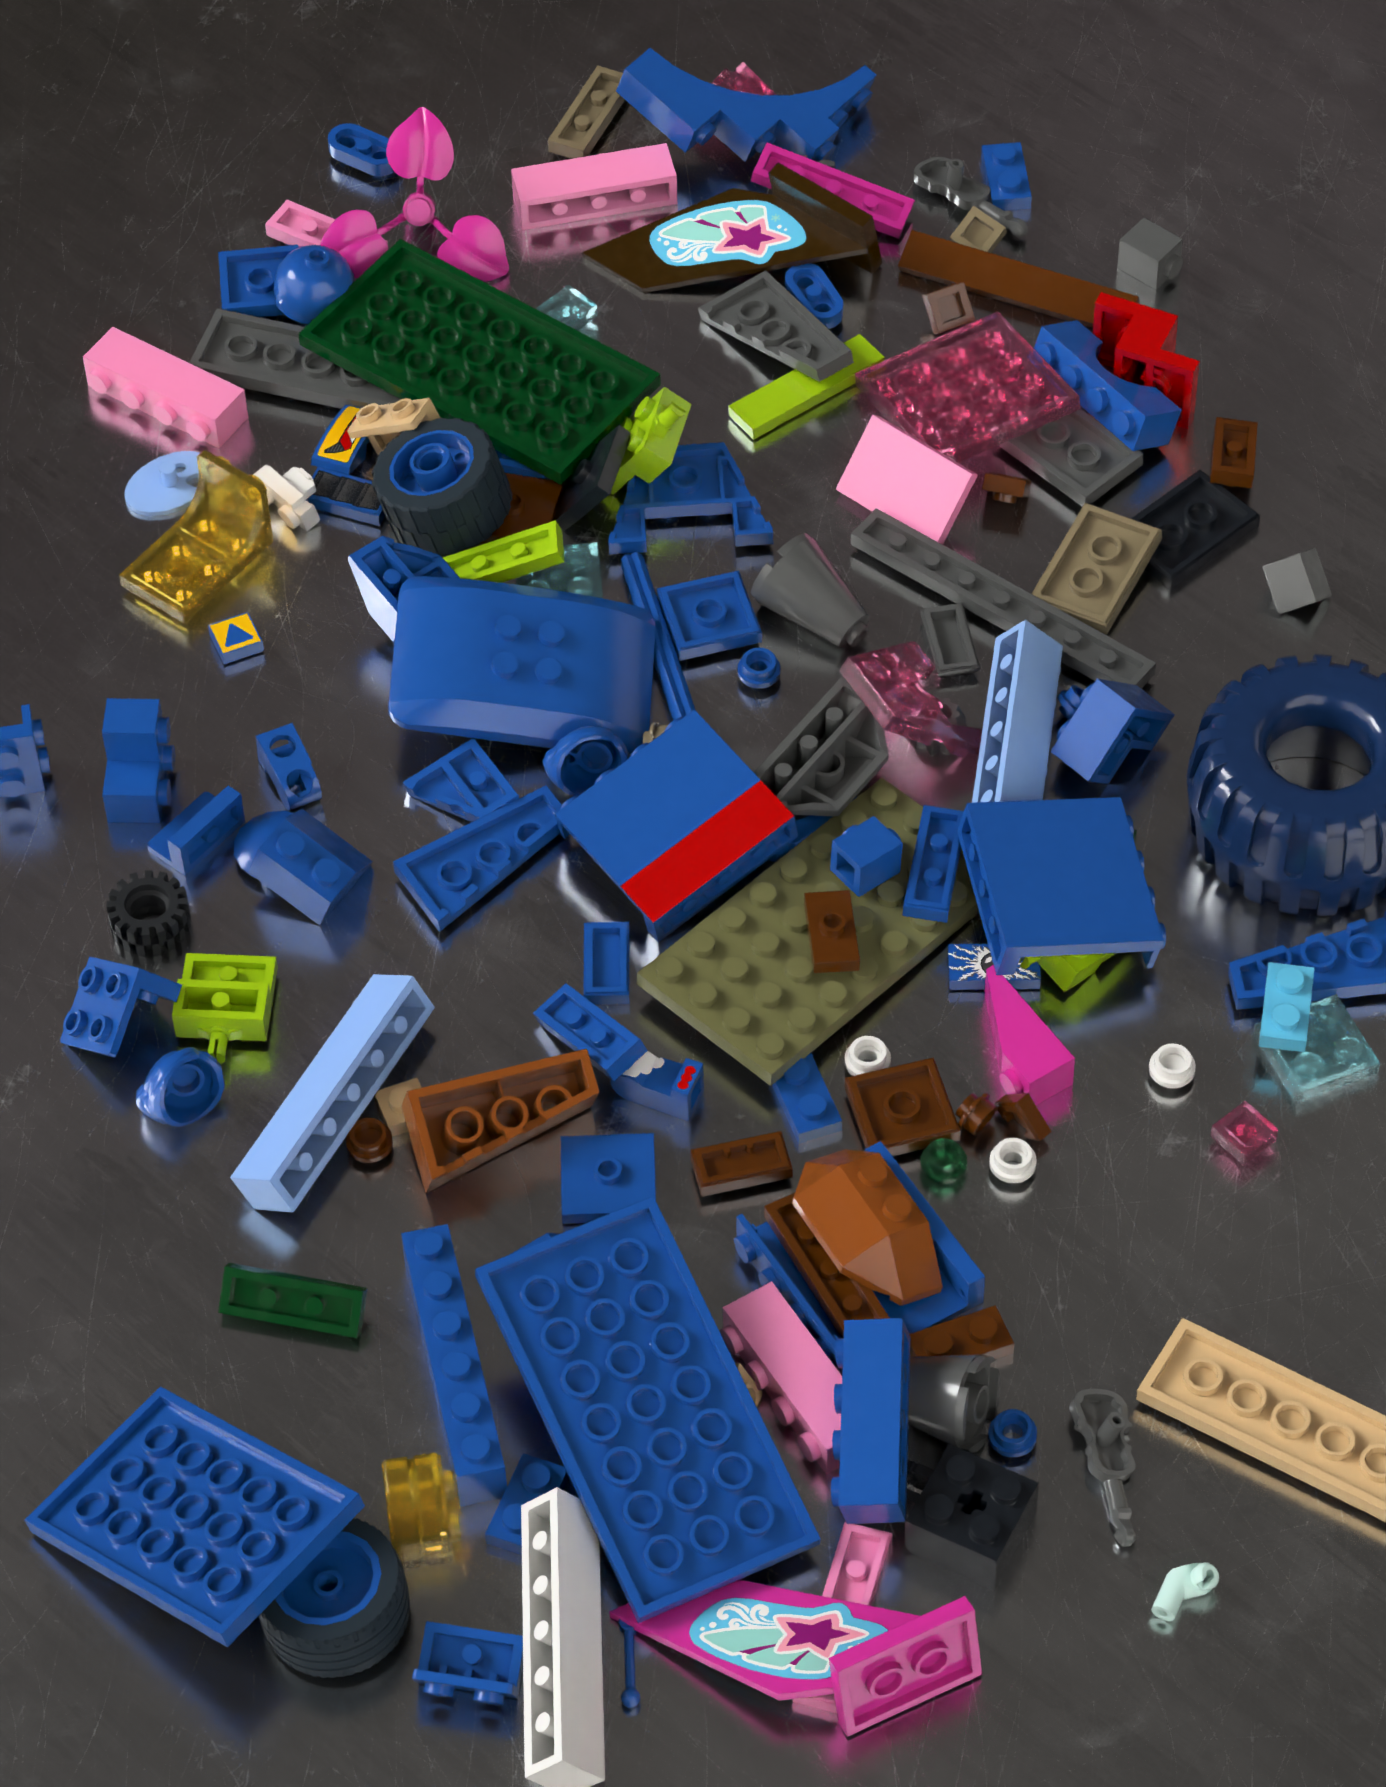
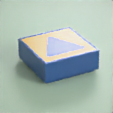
M248 612L208 625L209 635L223 664L264 651L263 641Z

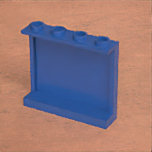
M1121 797L975 802L966 804L957 833L996 975H1014L1021 957L1142 952L1146 968H1153L1160 950L1164 949L1166 945V929L1162 922H1158L1154 909L1155 893L1153 888L1147 885L1144 875V857L1142 852L1136 849L1133 839V820L1130 815H1126Z

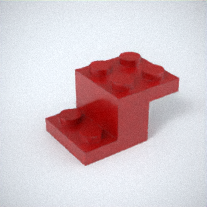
M1101 292L1095 302L1093 334L1103 342L1097 357L1099 363L1113 367V375L1125 381L1142 386L1156 387L1182 410L1176 426L1189 429L1195 414L1200 361L1175 353L1178 315Z

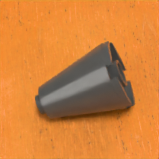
M807 533L793 537L777 551L782 558L773 567L766 563L753 583L751 595L762 606L840 648H844L849 644L855 647L869 632L870 628L867 626L869 615L816 539Z
M983 1354L911 1356L908 1425L969 1453L978 1452L988 1439V1435L981 1433L985 1420L992 1421L998 1411L1001 1375L999 1368L990 1366L992 1362L996 1361L994 1357Z

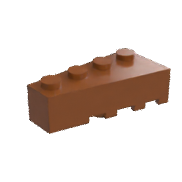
M582 1049L407 1091L401 1107L425 1193L446 1184L592 1107L600 1092L588 1050Z

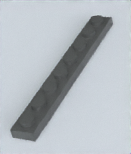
M877 508L851 533L852 546L954 603H962L963 608L1005 631L1024 620L1029 621L1063 646L1062 663L1094 681L1098 678L1133 684L1142 689L1155 675L1156 662Z

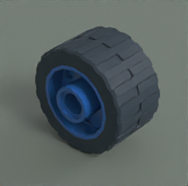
M438 418L433 421L421 422L416 429L403 431L398 437L393 438L376 459V465L372 470L373 489L396 539H399L401 544L412 545L438 555L449 556L476 547L480 542L487 540L496 529L500 528L504 518L509 514L512 491L507 476L489 435L484 429H480L477 424L471 421L467 422L459 418Z

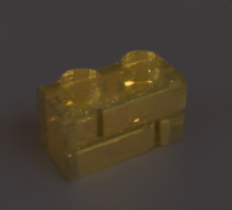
M438 1453L415 1455L411 1459L408 1457L385 1459L382 1462L390 1538L391 1544L401 1560L403 1570L419 1568L423 1564L433 1566L451 1563L454 1560L452 1544L462 1542L458 1513L448 1514L446 1502L447 1500L456 1499L453 1471H442L441 1455Z

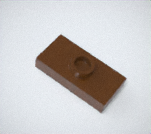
M850 890L804 893V907L814 973L859 971L860 956Z
M782 1131L690 1150V1158L701 1197L793 1178V1168Z

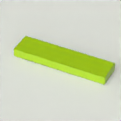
M858 334L844 342L852 352L854 363L820 382L794 369L729 405V416L754 440L884 368L885 357L861 334Z

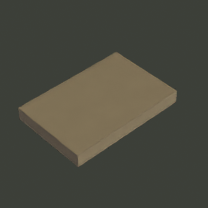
M1084 503L1033 590L1032 595L1107 635L1161 542L1162 530Z

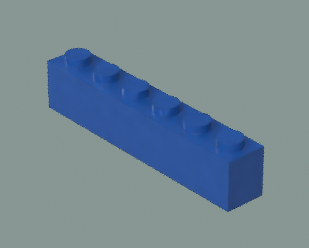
M445 1224L401 1233L405 1267L459 1505L463 1507L501 1499L507 1488L505 1465L449 1226Z

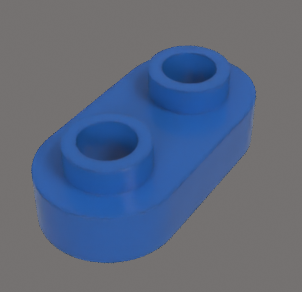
M351 123L338 125L329 132V153L334 159L373 176L382 177L394 173L386 156L389 138Z
M815 264L792 266L785 274V289L828 329L837 326L843 319V299L825 272Z

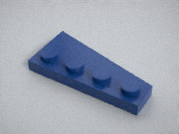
M545 785L393 861L394 873L440 932L560 833L555 813L561 809L562 804Z
M1386 911L1382 918L1366 922L1363 918L1348 923L1345 930L1324 936L1323 932L1308 936L1303 944L1290 948L1281 945L1229 962L1228 976L1236 1010L1263 1007L1268 962L1314 967L1311 1002L1385 994Z

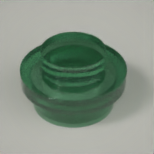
M946 1138L937 1139L931 1142L922 1152L920 1160L921 1170L929 1180L935 1183L950 1184L958 1181L967 1170V1155L957 1142Z

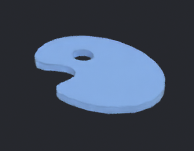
M180 451L160 456L142 466L128 481L125 488L126 504L136 514L149 517L169 515L181 511L202 497L201 489L187 483L192 479L213 473L214 463L210 457L196 451ZM177 468H185L182 472L177 473L176 471Z

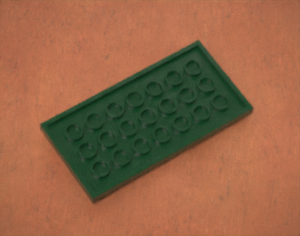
M399 239L357 278L343 295L328 305L298 333L299 343L302 347L400 399L410 398L411 400L430 398L441 418H459L477 424L480 429H484L489 435L495 450L560 485L574 472L577 465L583 459L589 457L599 441L618 425H621L625 417H629L637 409L641 401L645 397H649L661 385L660 373L402 239Z

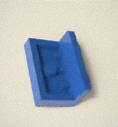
M30 704L21 705L23 724L0 727V798L44 792L43 774L51 773L47 747L39 748L40 745H45L42 720H33Z
M426 1621L418 1669H413L412 1679L418 1684H424L423 1693L453 1698L454 1689L474 1692L473 1701L502 1706L504 1697L518 1699L523 1669V1636Z

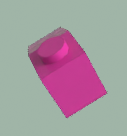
M994 965L987 968L985 1000L1001 1085L1007 1094L1029 1093L1035 1105H1038L1073 1085L1075 1057L1003 975H996Z

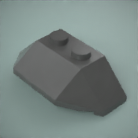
M841 677L754 771L758 778L793 815L838 817L889 760L878 696Z

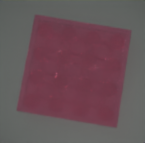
M995 312L854 373L858 389L887 421L958 463L1081 409L1079 395L999 312Z

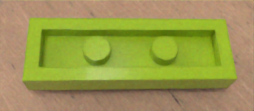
M555 520L443 557V559L460 579L503 583L564 563L563 533Z

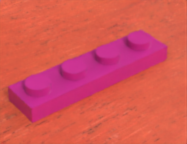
M768 142L766 143L752 173L751 182L772 189L768 173L779 162L872 215L875 230L897 239L900 238L913 209L914 199Z

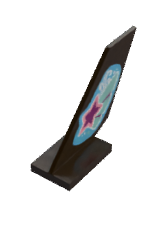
M779 162L768 173L773 195L732 188L582 252V256L643 293L839 258H846L872 274L883 263L872 215Z

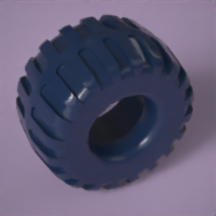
M1314 654L1313 660L1309 662H1298L1295 655L1278 658L1273 668L1267 669L1265 665L1259 664L1243 673L1241 683L1237 680L1230 681L1217 694L1215 703H1211L1203 714L1188 764L1189 821L1191 831L1196 836L1197 848L1207 864H1215L1216 875L1228 887L1232 888L1239 885L1244 888V896L1248 900L1262 905L1264 901L1279 905L1280 912L1294 915L1298 914V909L1316 910V916H1334L1338 908L1349 906L1350 910L1355 912L1370 907L1375 895L1386 899V672L1382 673L1379 677L1369 673L1368 664L1351 659L1349 666L1332 663V655ZM1291 757L1322 758L1352 767L1366 776L1354 785L1341 789L1310 790L1288 782L1273 769L1270 762Z

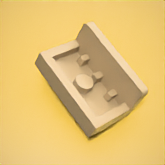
M405 398L396 403L384 405L372 403L364 406L357 412L356 419L347 432L351 439L368 437L379 456L380 452L386 448V445L393 438L398 437L401 432L414 430L421 422L433 421L441 417L430 398L417 400Z

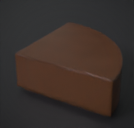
M1029 1093L1006 1094L994 1103L998 1107L997 1111L1007 1123L1014 1119L1027 1130L1023 1134L1026 1138L1041 1141L1052 1132Z

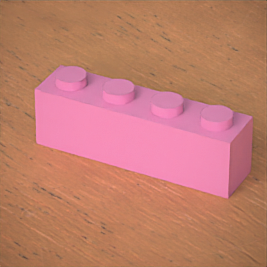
M667 143L511 169L513 199L522 230L678 204L677 175Z
M112 327L83 356L88 386L92 387L96 392L105 393L123 402L131 409H138L155 417L164 425H171L190 434L197 441H204L220 448L248 419L245 390L115 327Z
M771 1281L723 1307V1328L720 1329V1333L729 1352L732 1355L738 1353L745 1362L746 1371L755 1381L757 1389L761 1390L764 1388L772 1399L773 1411L781 1424L784 1426L790 1424L796 1432L798 1444L804 1456L810 1462L816 1460L827 1475L840 1466V1460L834 1459L832 1437L834 1430H841V1414L836 1413L834 1406L835 1384H842V1375Z

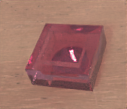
M1247 1101L1242 1102L1212 1125L1211 1137L1243 1166L1274 1143L1278 1136V1129Z

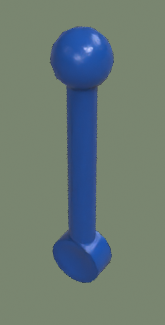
M619 1619V1629L624 1633L625 1690L621 1694V1702L624 1706L633 1708L639 1704L641 1699L639 1691L635 1688L634 1632L636 1631L632 1626Z

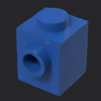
M873 816L859 825L850 826L841 836L832 840L830 870L851 891L860 897L900 873L903 843L893 829L886 828Z

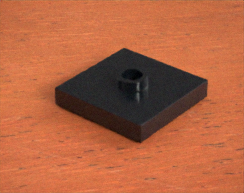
M618 425L599 441L589 457L583 459L569 476L553 521L556 520L563 531L570 528L610 495L631 437V432Z

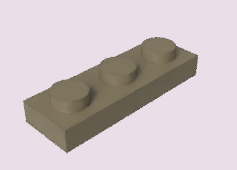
M597 65L549 137L548 152L571 159L585 157L590 154L625 101L616 92L623 73Z

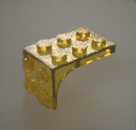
M203 450L197 456L198 485L186 512L168 531L119 574L120 584L123 588L183 624H186L274 542L267 489L264 483L255 475H248L232 466L224 457L215 456L206 450Z

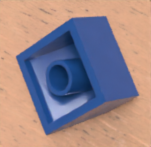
M300 809L286 817L259 847L249 873L320 926L367 871L373 861L304 809Z

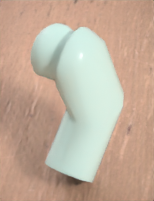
M1208 1562L1192 1563L1170 1570L1152 1606V1613L1161 1620L1173 1621L1183 1600L1205 1595L1217 1586L1219 1582L1217 1568Z

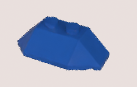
M386 536L379 537L348 557V562L368 613L393 642L398 595L401 585L407 579L414 576L459 578L441 555L412 545L395 543L394 539Z

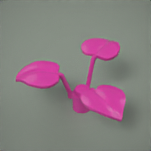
M419 107L409 118L401 123L391 134L387 143L386 156L393 171L402 178L410 179L417 177V190L405 200L403 213L377 229L376 220L369 211L358 209L348 211L334 220L324 234L320 246H326L339 252L349 263L354 278H359L389 250L387 242L381 235L406 220L414 226H424L430 222L447 238L439 247L437 258L483 282L500 278L509 271L504 239L498 227L491 220L480 215H468L460 218L455 223L451 232L434 215L436 210L435 202L429 194L424 192V177L435 181L445 178L454 162V148L445 126L436 115L425 107Z

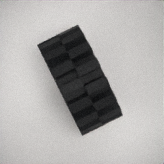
M145 870V878L139 879L137 872L129 875L130 883L125 882L123 879L117 882L118 891L111 889L109 893L110 901H107L106 908L114 940L118 945L123 943L125 951L131 953L136 947L138 956H146L147 949H152L153 956L161 955L160 947L165 946L168 951L175 949L174 939L180 943L185 940V931L189 932L191 927V915L184 886L180 887L178 879L173 877L169 881L168 874L161 871L158 877L154 878L152 870ZM157 906L166 909L161 916L152 920H138L132 917L136 911L144 907Z

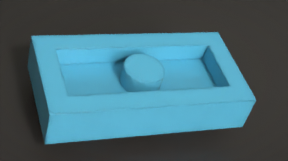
M1268 962L1259 1047L1305 1052L1314 967Z

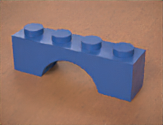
M1078 320L1041 326L1029 360L1132 451L1169 445L1182 411L1175 403L1156 387L1142 386L1125 381L1106 370L1097 359L1103 342Z

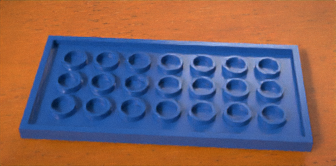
M654 1196L475 1269V1277L638 1624L820 1544L821 1538Z

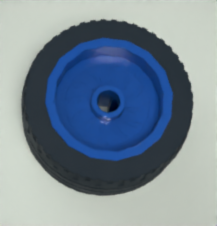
M353 1518L259 1615L264 1634L278 1657L284 1663L286 1662L288 1666L294 1667L299 1672L302 1671L304 1674H310L314 1677L321 1676V1678L354 1675V1673L363 1672L364 1669H369L372 1665L379 1663L399 1643V1639L402 1638L409 1619V1589L401 1560L391 1542L380 1530H377L373 1525H369L366 1521L363 1522L361 1519Z

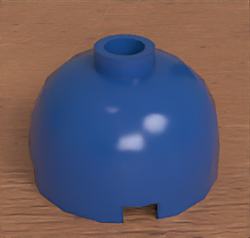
M320 245L298 247L289 252L277 268L274 282L275 303L278 309L288 318L302 324H309L328 305L347 291L348 287L354 282V274L347 260L336 250Z

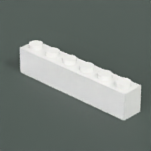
M556 1487L521 1505L525 1778L544 1787H591L605 1780L599 1539L580 1499Z

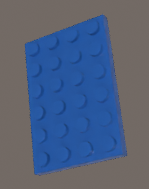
M160 1386L24 1521L34 1535L228 1648L365 1505L356 1491Z

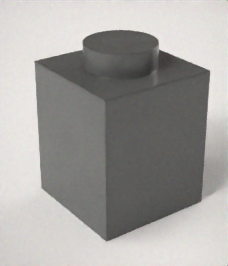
M1143 218L1119 240L1117 268L1157 290L1168 279L1175 278L1183 265V258L1181 257L1183 239Z

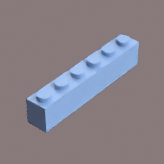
M1027 620L1022 621L995 639L972 803L1043 800L1045 778L1048 772L1049 748L1052 740L1054 710L1057 704L1056 695L1059 675L1061 673L1060 665L1063 646Z
M373 974L230 1178L253 1209L294 1212L435 1009L413 976Z

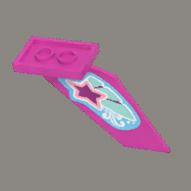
M737 1580L639 1624L629 1603L609 1611L611 1619L617 1622L620 1619L632 1626L635 1631L779 1701L834 1694L838 1723L847 1737L982 1675L975 1609L966 1596L919 1616Z

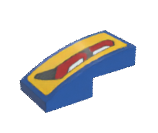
M345 405L338 412L321 437L311 457V465L350 475L366 459L367 444L370 442L368 437L351 439L347 432L361 408Z

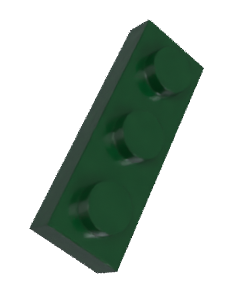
M228 1263L224 1266L218 1313L358 1338L362 1333L368 1288Z

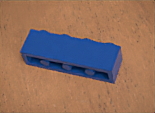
M903 1318L844 1320V1338L836 1339V1363L838 1368H843L842 1384H835L834 1406L836 1413L841 1414V1430H834L832 1437L834 1459L840 1460L839 1476L832 1477L831 1499L833 1507L840 1508L847 1524L906 1521L911 1337Z

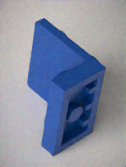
M89 956L87 965L79 977V988L73 1005L64 1019L60 1042L71 1047L114 1058L118 1054L136 1000L151 1005H156L158 998L177 1002L182 985L138 967Z

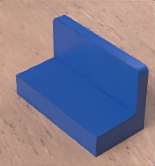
M229 785L217 796L207 791L203 792L147 843L148 851L186 876L245 822L241 793Z

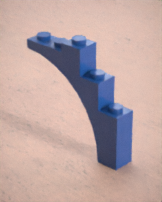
M649 48L624 69L616 92L685 153L697 143L701 146L704 145L714 134L745 162L757 152L762 154L767 142L799 155H807V158L820 161L827 160L834 152L836 145L833 144V141L840 127L847 120L848 112L853 108L859 111L872 97L873 92L870 91V88L876 78V74L864 65L844 80L819 90L794 95H758L729 90L703 81L674 66L653 49Z

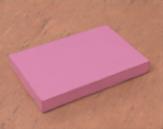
M872 415L836 490L870 511L877 508L943 545L978 474L884 418Z

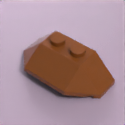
M844 1149L805 1162L792 1204L841 1274L873 1291L889 1295V1300L900 1306L941 1292L943 1285L929 1221L879 1152Z

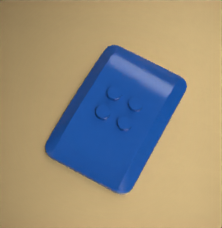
M414 576L407 579L401 585L398 595L388 701L389 716L395 724L405 729L544 748L555 747L561 738L580 727H604L610 729L613 734L623 741L630 756L638 746L643 744V734L645 731H649L655 620L644 608L598 597L491 581Z

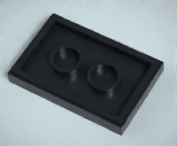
M1198 470L1131 519L1162 530V540L1144 570L1171 590L1259 526L1260 514L1220 484L1210 483V476L1202 470Z

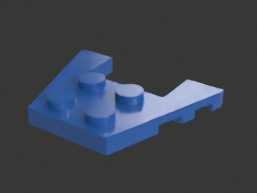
M724 442L678 445L672 464L650 484L636 475L629 480L623 505H620L616 515L614 530L610 532L608 537L609 555L647 552L645 519L732 514L735 546L773 544V527L769 521H765L761 514V506L755 496H751L745 486V478Z

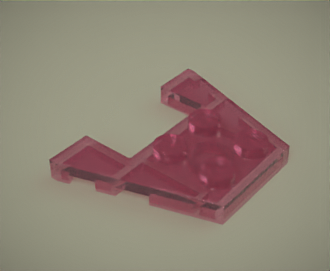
M911 641L848 657L839 671L884 730L928 746L933 740L940 741L951 754L964 758L968 752L979 756L982 729L952 725L941 711L942 703L934 695L928 693L918 681L927 680L936 667L916 642Z

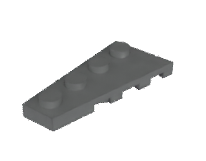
M766 270L698 308L702 321L819 382L854 363L851 350Z

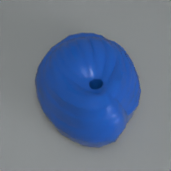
M587 726L575 729L561 738L555 747L546 752L542 763L547 776L555 786L563 792L575 796L581 795L593 786L603 772L617 768L629 759L630 756L623 741L613 734L610 729Z
M194 1047L171 1051L154 1064L144 1083L137 1089L136 1105L143 1115L158 1123L176 1127L192 1124L213 1110L220 1101L225 1088L222 1066L212 1055L197 1050Z

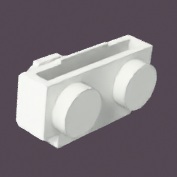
M264 465L253 474L256 484L252 486V491L265 506L274 503L279 508L278 513L290 528L295 529L297 526H300L307 532L320 521L315 506L306 501L317 490L312 476L303 468L292 467L281 476L271 466Z

